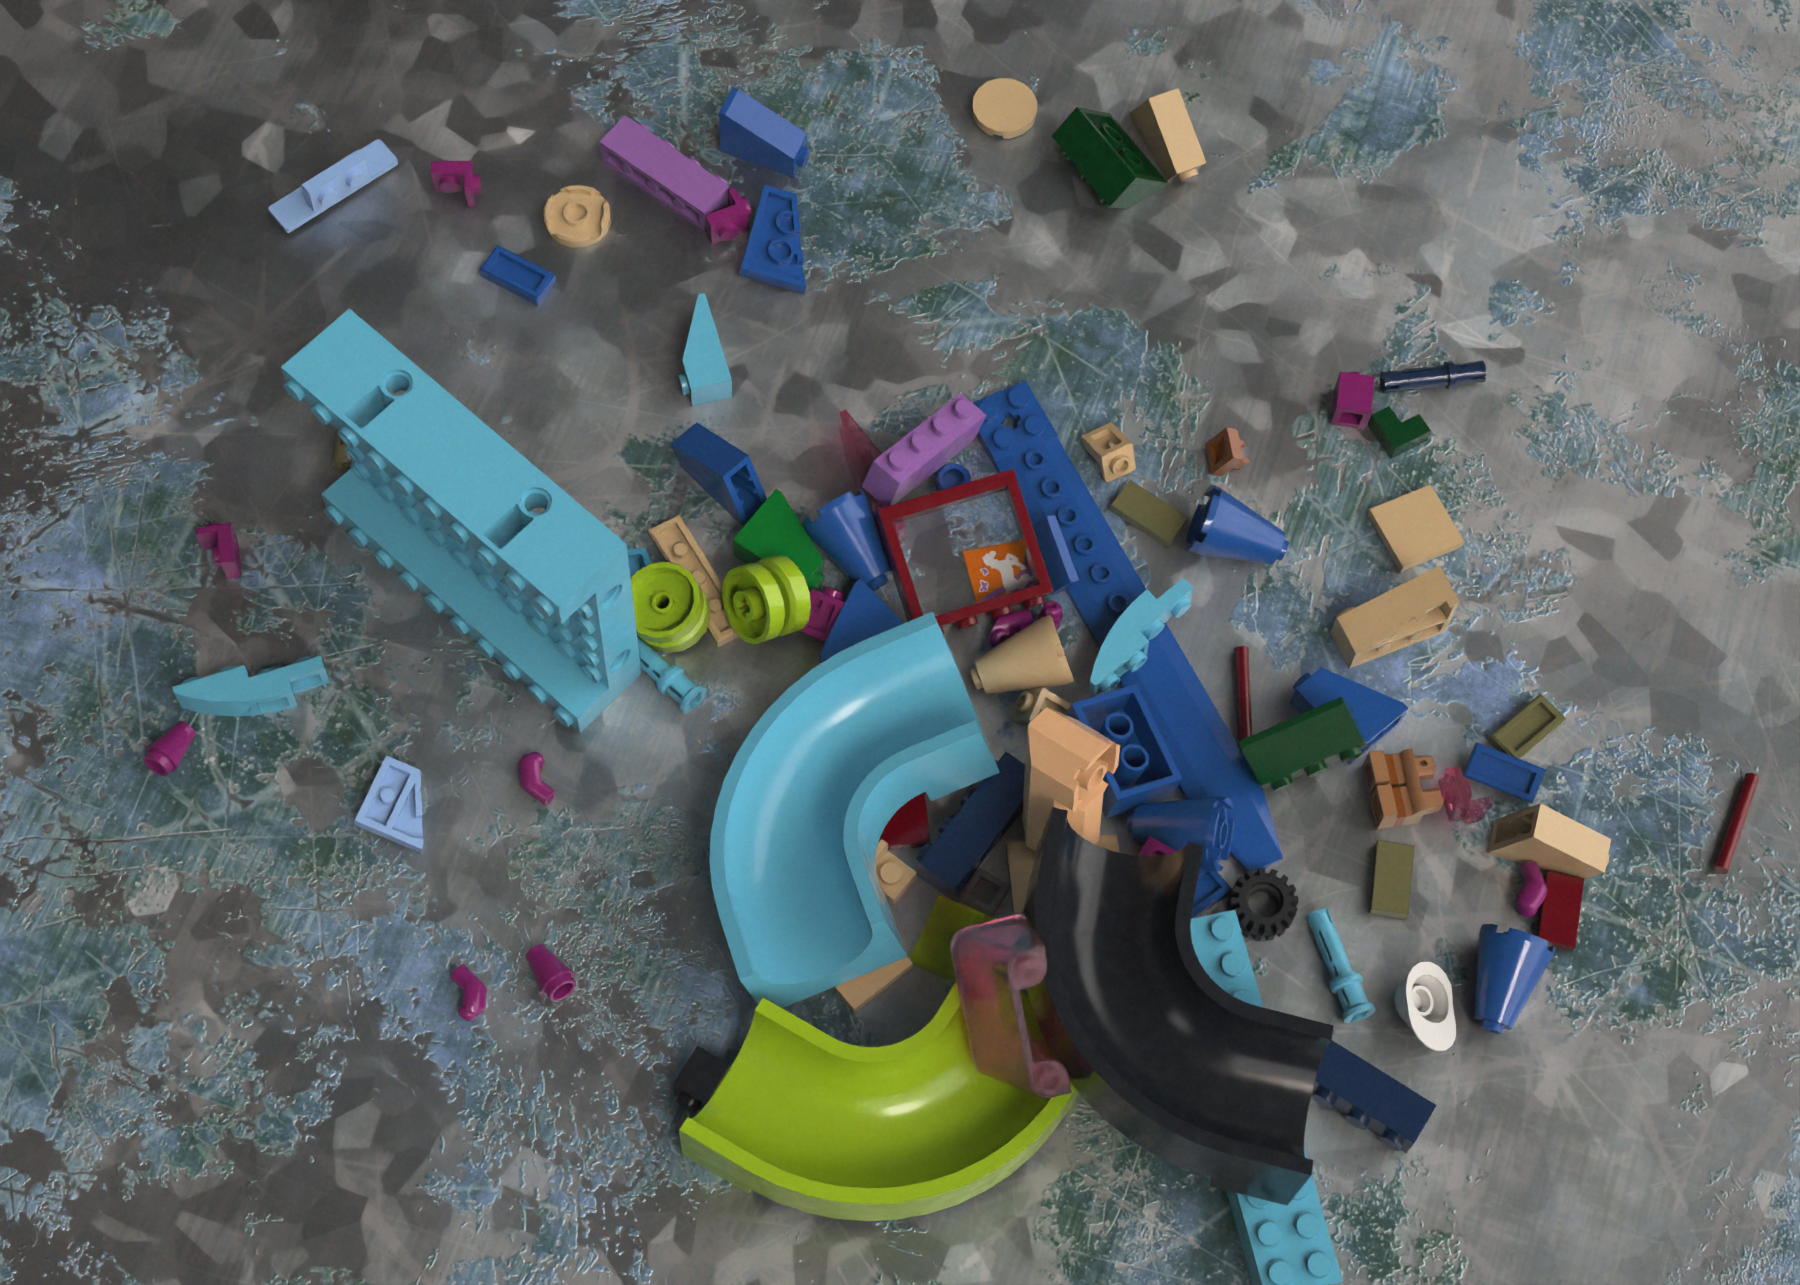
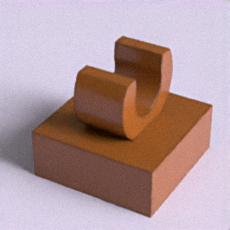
M1226 427L1205 443L1211 474L1223 476L1231 469H1240L1250 462L1249 458L1243 457L1242 449L1246 444L1239 439L1237 429Z

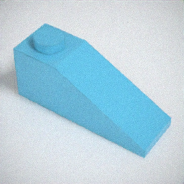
M705 293L698 294L682 358L683 374L678 375L682 395H689L692 407L732 397V379Z

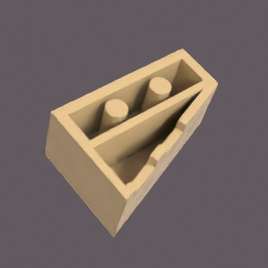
M1439 565L1358 607H1350L1341 611L1337 615L1330 633L1348 667L1352 668L1444 633L1460 601Z

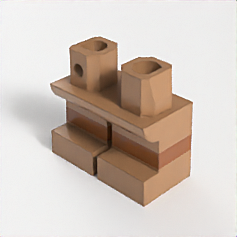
M1412 748L1396 754H1384V751L1368 752L1362 768L1368 794L1371 796L1370 803L1377 830L1416 824L1421 821L1423 815L1440 811L1443 806V799L1439 788L1422 790L1420 780L1433 779L1435 775V765L1432 756H1414Z

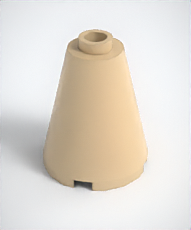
M1051 615L1041 617L974 660L976 667L970 669L976 689L984 688L986 694L1062 686L1075 682Z

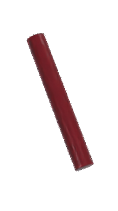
M1246 646L1234 648L1238 741L1253 735L1249 648Z
M1746 773L1713 867L1718 873L1727 874L1760 779L1754 773Z

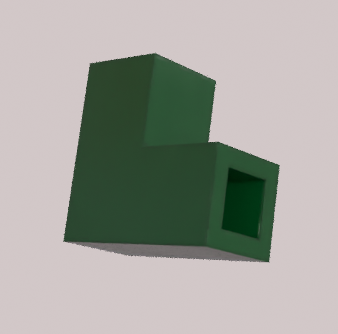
M1390 406L1372 414L1367 425L1390 459L1426 442L1431 432L1420 414L1401 423Z

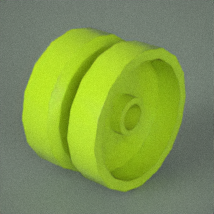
M774 555L756 563L741 565L729 570L724 578L722 589L724 610L730 625L746 643L756 645L778 636L794 633L803 629L809 621L811 611L810 592L803 574L788 557Z
M665 561L649 564L636 571L631 577L636 630L638 637L653 650L672 653L684 651L700 640L707 631L711 618L710 602L689 571L681 565Z

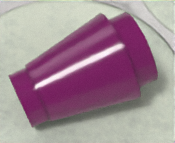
M178 721L175 726L171 727L146 747V754L143 757L145 765L154 773L166 777L170 772H175L192 739L196 736L194 729L187 723Z
M536 945L527 952L525 958L528 961L542 996L549 997L551 1001L556 1002L566 998L573 992L576 987L574 972L548 950L545 945Z

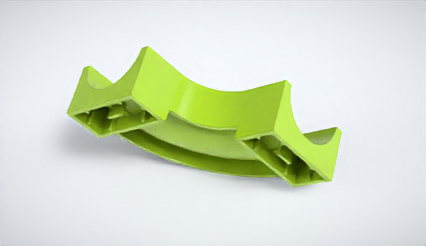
M977 945L933 1019L913 1036L891 1045L863 1047L839 1041L769 1000L762 998L755 1009L754 1018L746 1039L725 1078L704 1108L692 1119L686 1118L679 1129L682 1155L748 1194L753 1190L788 1207L805 1213L834 1219L857 1221L899 1220L930 1214L958 1205L987 1191L1010 1176L1030 1159L1054 1133L1066 1113L1068 1114L1079 1093L1062 1072L1046 1045L1035 1019L1029 995L1012 984L997 969L992 961L990 952Z

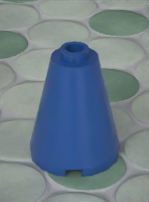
M1210 485L1204 493L1205 496L1210 497L1206 505L1198 504L1190 523L1186 541L1191 544L1186 546L1185 549L1194 554L1273 565L1276 560L1281 561L1289 545V541L1285 540V532L1220 487Z
M858 489L856 497L850 491L819 508L817 513L820 517L813 523L809 517L803 522L802 526L808 536L854 583L861 578L872 591H876L889 582L887 576L891 573V568L867 496L862 489Z
M1218 796L1139 804L1136 810H1132L1129 814L1127 829L1129 833H1132L1133 839L1142 844H1145L1148 837L1151 836L1176 851L1185 847L1188 842L1204 845L1200 866L1211 871H1222L1224 867L1219 864V861L1228 860L1233 841L1234 819L1227 818V808L1234 809L1233 802L1230 798Z
M1483 924L1479 932L1474 1018L1481 1022V1029L1495 1034H1502L1503 1029L1511 1030L1553 958L1556 947H1548L1549 942L1545 939L1509 927L1508 932L1498 933L1496 932L1498 925Z

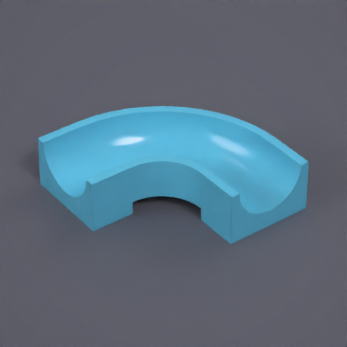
M933 611L863 640L833 655L806 673L767 709L751 729L727 772L716 803L711 828L709 857L711 884L718 915L739 980L757 1004L760 1003L762 998H765L777 1006L785 1008L908 957L886 895L876 875L875 856L880 836L891 817L904 804L917 795L926 792L930 801H933L1000 773L953 653Z

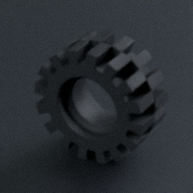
M1258 868L1256 873L1251 869L1246 872L1244 877L1241 875L1237 879L1231 890L1227 907H1229V911H1236L1239 925L1243 929L1242 935L1246 938L1249 933L1255 935V941H1260L1262 936H1266V941L1273 940L1276 934L1280 937L1290 927L1298 908L1296 906L1299 900L1298 896H1294L1296 888L1294 884L1287 885L1289 879L1287 876L1283 875L1281 879L1276 876L1277 870L1271 869L1270 874L1265 873V868ZM1258 892L1271 895L1277 905L1276 912L1267 917L1256 915L1249 907V897Z

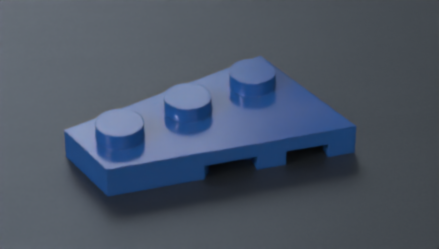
M764 184L739 275L804 294L806 279L803 274L802 265L804 260L803 250H801L797 194Z

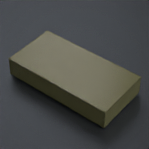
M1132 480L1127 483L1110 505L1111 512L1166 548L1170 546L1181 532L1189 518Z
M1540 693L1489 737L1488 742L1500 752L1523 759L1564 724L1566 718Z
M1377 840L1374 853L1369 914L1407 919L1410 906L1414 845Z

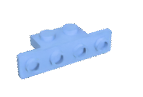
M377 139L361 150L358 149L303 183L295 191L268 207L269 213L286 233H290L397 166V158L380 139Z

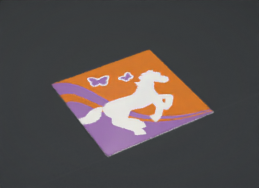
M1021 540L963 551L976 603L1036 585Z

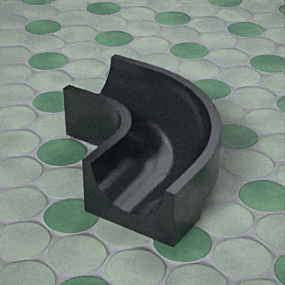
M1053 807L1036 848L1023 914H1025L1023 925V966L1026 987L1035 1019L1053 1057L1062 1072L1087 1103L1104 1120L1128 1139L1175 1165L1211 1177V1187L1287 1206L1312 1175L1314 1160L1305 1158L1304 1155L1306 1120L1315 1079L1324 1053L1332 1040L1334 1025L1246 1003L1227 993L1206 973L1195 953L1190 926L1204 845L1188 842L1179 851L1159 856H1136L1114 852L1082 838L1070 826L1067 819L1068 811Z

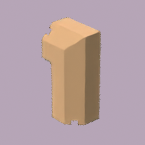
M1047 707L1028 724L1022 827L1025 832V845L1034 852H1036L1038 842L1053 807L1068 811L1067 819L1070 826L1082 838L1093 844L1099 841L1103 793L1108 786V783L1104 782L1103 778L1107 771L1114 774L1118 767L1120 753L1119 744L1079 720Z

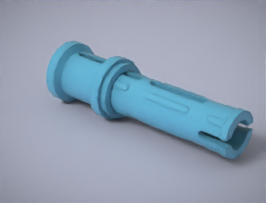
M637 636L641 669L657 682L658 691L663 695L668 694L680 704V710L684 714H688L696 709L706 695V688L702 685H695L684 675L685 671L682 667L671 666Z
M1322 908L1307 915L1306 920L1312 929L1332 978L1330 990L1333 994H1337L1344 1011L1342 1015L1344 1023H1353L1369 1017L1376 1011L1373 1003L1368 1002L1362 988V975L1354 971L1349 962L1342 941L1330 916L1329 909Z

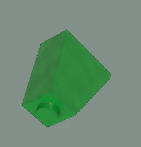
M775 489L734 537L733 556L745 564L756 563L774 555L786 556L797 565L803 574L809 592H811V589L818 590L825 579L823 575L824 560L782 492Z

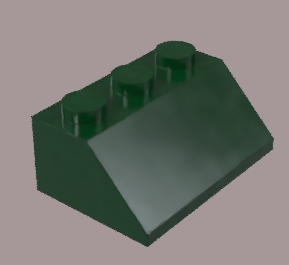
M1076 107L1052 135V138L1059 145V153L1075 164L1078 168L1077 174L1079 177L1094 187L1098 192L1096 195L1098 200L1108 208L1128 209L1165 188L1168 184L1166 179L1110 113Z
M1342 696L1238 741L1261 787L1266 790L1272 788L1273 792H1278L1294 784L1293 779L1305 773L1307 777H1313L1328 770L1326 764L1340 759L1342 763L1351 761L1361 756V749L1368 746L1351 705Z

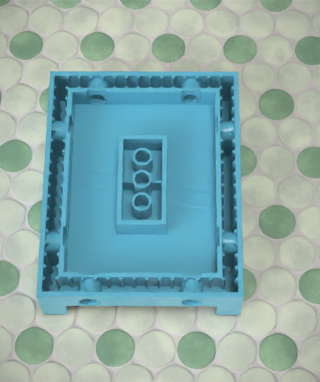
M350 308L281 366L286 382L283 384L286 392L295 401L300 402L303 400L311 407L312 414L320 423L325 426L330 423L338 430L337 434L347 445L345 451L352 461L350 469L322 493L326 507L324 509L325 515L335 525L343 524L349 530L350 537L357 545L362 548L368 546L374 552L373 555L381 566L387 570L392 567L399 574L398 577L406 588L412 592L417 589L425 596L424 601L431 610L437 614L442 611L450 618L451 626L461 636L468 634L476 641L475 646L486 658L494 657L502 664L501 669L511 680L516 682L519 679L528 687L526 689L527 692L537 703L543 704L545 702L554 710L553 715L565 727L571 725L581 733L641 675L627 544ZM400 390L406 391L400 395H393V393ZM540 507L545 510L536 514L532 509Z

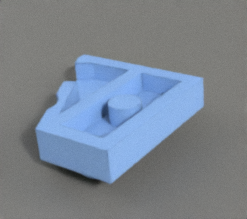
M386 755L354 820V825L421 853L424 846L421 770Z

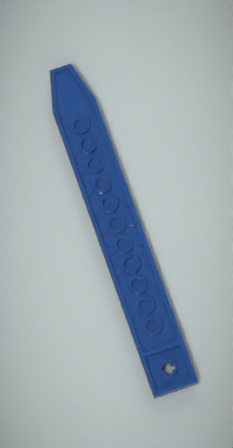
M1025 380L973 402L974 405L986 414L977 437L998 473L1014 469L1031 524L1037 523L1046 516H1056L1079 578L1077 583L1068 587L1065 591L1100 650L1115 622L1146 588L1057 438L1058 434ZM1007 418L1018 421L1016 424L1017 428L1013 430L1010 426L1004 427L1002 424ZM1165 622L1163 630L1155 638L1149 640L1146 662L1136 671L1131 672L1128 670L1119 677L1121 679L1119 685L1121 688L1137 684L1183 779L1178 788L1185 800L1218 796L1227 797L1232 800L1234 809L1227 808V818L1234 819L1233 841L1229 855L1245 872L1252 869L1256 873L1258 868H1268L1283 859L1263 787H1261L1253 770Z

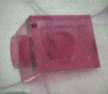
M1460 766L1446 768L1438 781L1449 822L1461 820L1464 824L1478 822L1484 818L1493 805L1491 797L1470 800L1472 797L1471 784L1468 778L1463 777Z

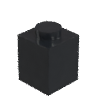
M697 1046L673 1083L674 1096L677 1097L676 1102L692 1113H696L697 1110L701 1111L720 1086L731 1065Z

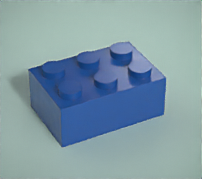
M1137 684L1071 703L1065 715L1079 720L1120 745L1117 769L1114 774L1107 771L1103 778V781L1108 783L1103 793L1102 812L1105 818L1134 810L1139 804L1156 803L1171 798L1183 779Z

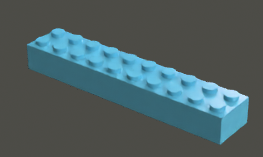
M1231 910L1192 918L1190 923L1192 944L1198 960L1206 973L1219 987L1235 998L1263 1007L1236 911ZM1312 1175L1287 1206L1226 1190L1252 1285H1341L1343 1279Z

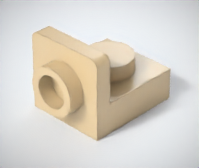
M1112 422L1081 436L1083 447L1100 464L1102 478L1107 483L1136 469L1132 442Z
M1043 687L1028 689L1017 698L1014 706L1016 711L1012 721L1018 725L1029 724L1046 707L1066 714L1071 703Z
M881 839L877 845L875 856L876 875L887 901L894 905L917 878V872L888 851V843Z

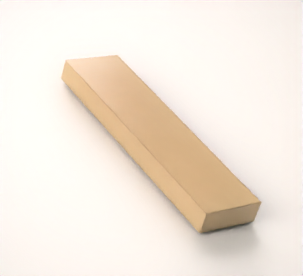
M680 515L649 529L648 536L664 562L681 565L694 576L710 602L711 612L707 631L717 647L739 637L730 625L724 610L722 597L723 583Z

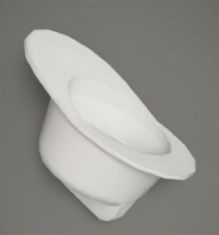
M1419 962L1410 969L1407 978L1396 989L1394 998L1395 1008L1400 1018L1407 1023L1426 1047L1434 1051H1445L1453 1045L1456 1038L1451 984L1446 973L1438 965L1432 962Z

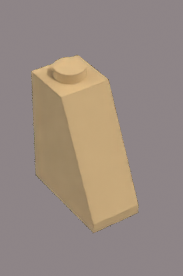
M1179 88L1148 98L1130 112L1134 124L1166 180L1178 177L1179 181L1182 182L1199 175L1197 169L1205 165L1206 160Z
M1540 803L1495 819L1488 853L1522 864L1534 861L1540 869L1586 879L1605 873L1609 862L1608 853L1611 839Z

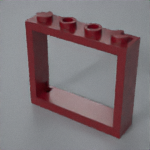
M1014 469L883 507L875 512L873 517L907 622L923 616V612L894 524L1002 491L1006 493L1036 585L935 617L943 634H945L943 628L956 624L958 630L978 624V617L990 614L993 620L999 616L1012 613L1011 607L1024 604L1025 609H1029L1046 603L1044 597L1051 594L1053 588Z

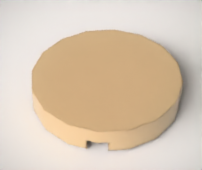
M997 78L987 81L977 89L973 97L972 117L976 125L988 135H1002V138L1011 139L1026 133L1035 122L1037 99L1033 91L1020 81L1012 78Z
M570 185L561 188V192L555 196L552 194L547 199L543 209L544 225L550 237L559 244L572 248L587 247L599 242L607 234L611 224L610 205L595 188L585 185Z

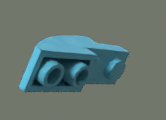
M1182 578L1158 599L1146 589L1121 614L1106 636L1095 660L1088 690L1090 697L1097 696L1101 692L1108 693L1119 684L1121 680L1119 677L1128 670L1134 672L1139 669L1148 658L1146 655L1149 640L1155 638L1165 627L1164 623L1172 616L1179 618L1190 608L1194 587L1185 578Z
M320 655L314 658L302 657L293 664L278 669L266 668L252 677L249 676L245 665L239 667L228 666L210 676L188 678L180 685L173 686L172 688L180 707L183 709L217 716H252L298 707L295 697L296 693L329 684L330 681Z

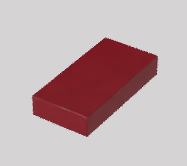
M1547 871L1544 875L1547 895L1540 905L1536 936L1548 941V947L1555 946L1557 949L1573 952L1576 948L1584 878Z

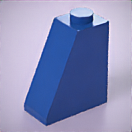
M732 87L719 112L720 152L794 178L799 167L804 168L810 156V148H807V133L741 90Z
M695 423L671 443L681 468L741 525L744 526L767 500L749 455L699 423Z
M861 578L855 582L819 654V664L863 640L904 624Z
M1322 667L1312 676L1309 673H1305L1293 685L1295 691L1290 701V704L1302 714L1342 696L1351 705L1368 746L1361 749L1362 755L1398 726L1408 710V707L1403 702ZM1357 757V758H1355V759H1353V760H1351V761H1348L1347 763L1350 765V764H1352L1356 759H1358L1359 757Z

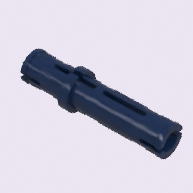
M1483 360L1462 364H1454L1453 361H1449L1436 367L1384 371L1380 373V388L1383 394L1397 391L1446 386V389H1453L1456 385L1483 383L1486 381L1484 377L1486 376V366Z

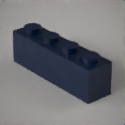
M1005 752L999 761L995 760L1000 773L984 779L977 789L971 786L960 801L962 808L955 816L949 814L942 822L938 830L940 836L933 844L927 842L917 855V876L952 901H954L971 879L976 869L981 866L1022 813L1025 764L1008 752Z
M1331 1040L1324 1053L1312 1090V1098L1319 1105L1328 1109L1335 1108L1346 1115V1120L1354 1127L1361 1130H1366L1367 1128L1380 1137L1379 1140L1386 1147L1394 1151L1402 1150L1405 1153L1413 1146L1437 1106Z

